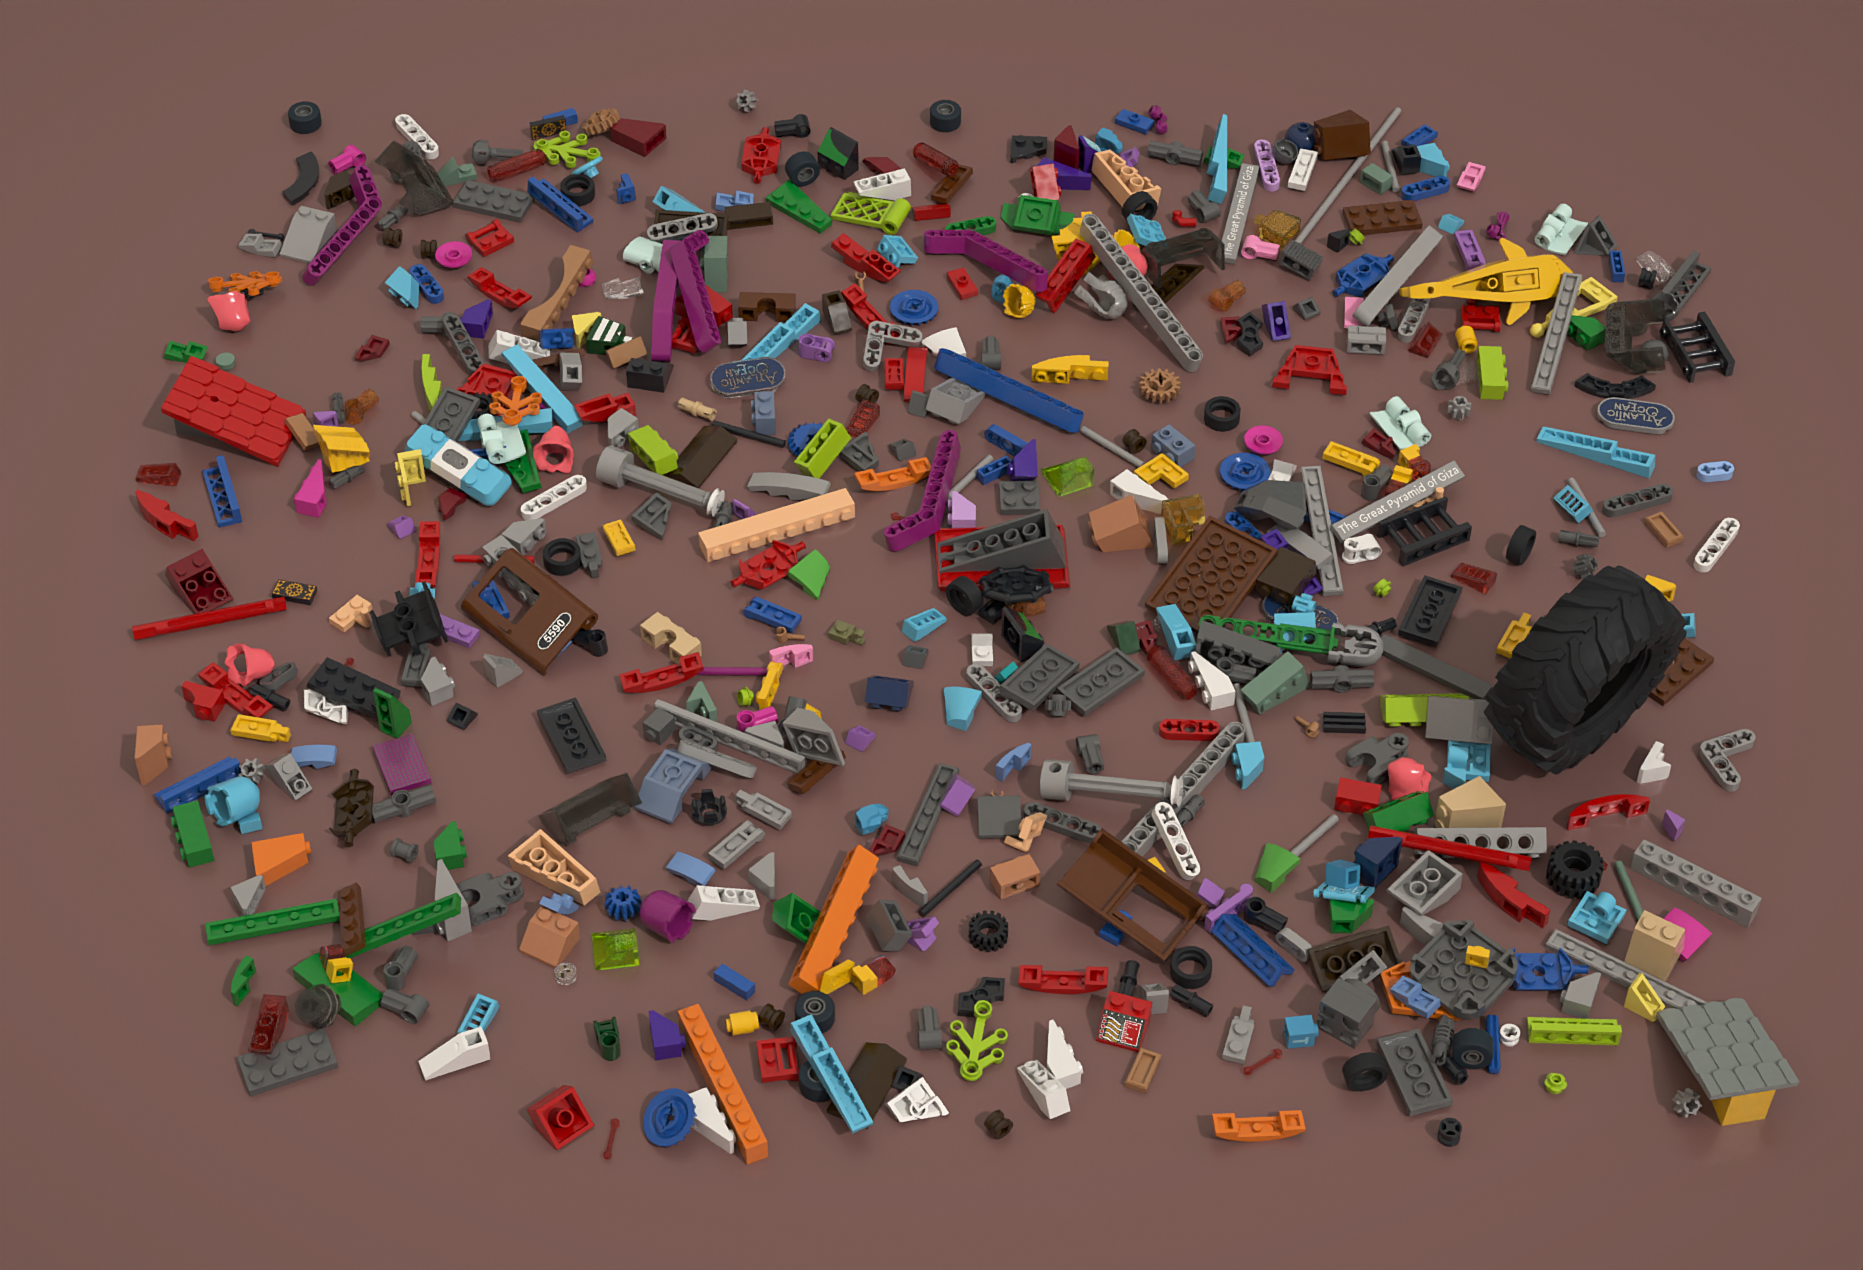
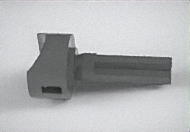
M478 140L473 143L472 158L477 164L486 165L489 158L522 161L523 150L489 148L488 140Z
M1458 348L1448 363L1438 365L1431 377V382L1436 389L1446 390L1456 386L1460 379L1458 367L1464 359L1465 350L1461 351Z

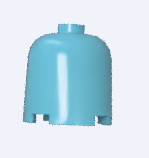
M243 776L234 777L208 787L209 792L204 797L208 813L210 815L214 814L218 819L216 823L221 826L230 825L254 813L260 803L258 787L249 778Z

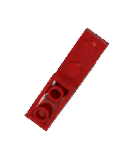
M844 233L831 244V248L845 257V264L860 273L864 271L867 277L890 282L901 272L899 268L872 249L868 252Z
M138 489L135 491L138 506L143 516L158 531L172 539L177 535H181L191 541H195L199 537L196 523L191 519H186L175 512H171L170 505L165 500H160Z
M1480 862L1477 877L1493 902L1519 923L1525 917L1539 927L1544 928L1548 923L1551 910L1528 897L1525 893L1518 891L1519 882L1515 881L1511 876H1507L1492 865Z

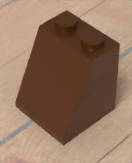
M1352 110L1314 121V151L1318 152V156L1322 159L1330 160L1371 154L1369 121Z

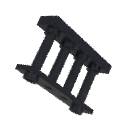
M1705 311L1699 312L1697 320L1692 324L1672 327L1667 318L1663 319L1660 335L1666 341L1680 365L1683 375L1687 377L1690 383L1694 382L1696 372L1719 368L1724 376L1732 375L1735 360ZM1695 330L1700 334V336L1680 340L1676 335ZM1704 343L1708 347L1707 349L1687 352L1684 346ZM1710 355L1715 359L1712 362L1696 365L1691 360Z
M1446 496L1379 522L1377 536L1382 538L1389 535L1400 548L1399 563L1403 567L1470 541L1472 526L1468 522L1461 525L1456 524L1446 512L1448 502ZM1439 515L1450 529L1440 531L1430 518ZM1423 522L1433 535L1424 538L1414 525ZM1406 528L1417 542L1407 545L1397 531Z

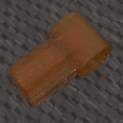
M1240 280L1233 281L1221 290L1219 288L1214 289L1210 293L1208 301L1225 312L1231 307L1233 301L1245 294L1246 288Z
M365 390L356 399H349L345 402V416L348 423L359 424L362 422L363 414L379 402V398L373 390Z
M1043 597L1039 598L1036 603L1020 602L1004 605V607L1013 609L1015 605L1017 611L1023 613L1025 617L1045 613L1046 609Z

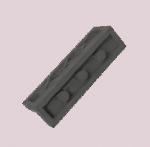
M1695 250L1692 251L1661 291V293H1671L1674 295L1675 299L1679 302V312L1711 272L1710 267L1698 263L1700 253ZM1698 269L1704 273L1695 274L1694 270ZM1688 280H1694L1695 283H1694V284H1687L1686 281H1688ZM1686 290L1687 294L1680 295L1678 291Z

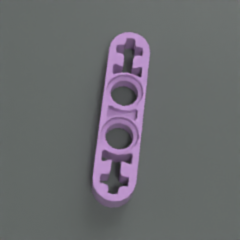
M1257 140L1254 144V155L1257 166H1260L1259 173L1263 187L1267 191H1276L1279 189L1280 177L1271 145L1267 140Z

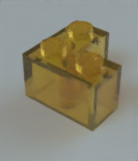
M1200 493L1162 500L1161 517L1165 518V528L1173 545L1191 541L1193 526L1204 524L1206 506Z

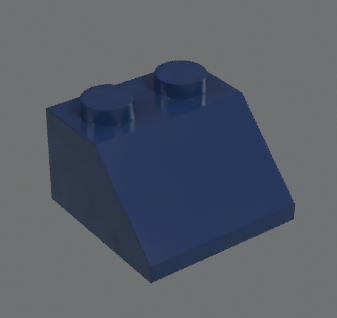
M872 675L867 680L865 702L870 703V707L882 708V705H889L891 710L902 711L903 707L906 708L909 705L914 681Z
M1401 837L1369 838L1363 845L1359 844L1354 851L1355 861L1353 863L1360 865V884L1367 887H1375L1376 889L1398 866L1403 840Z

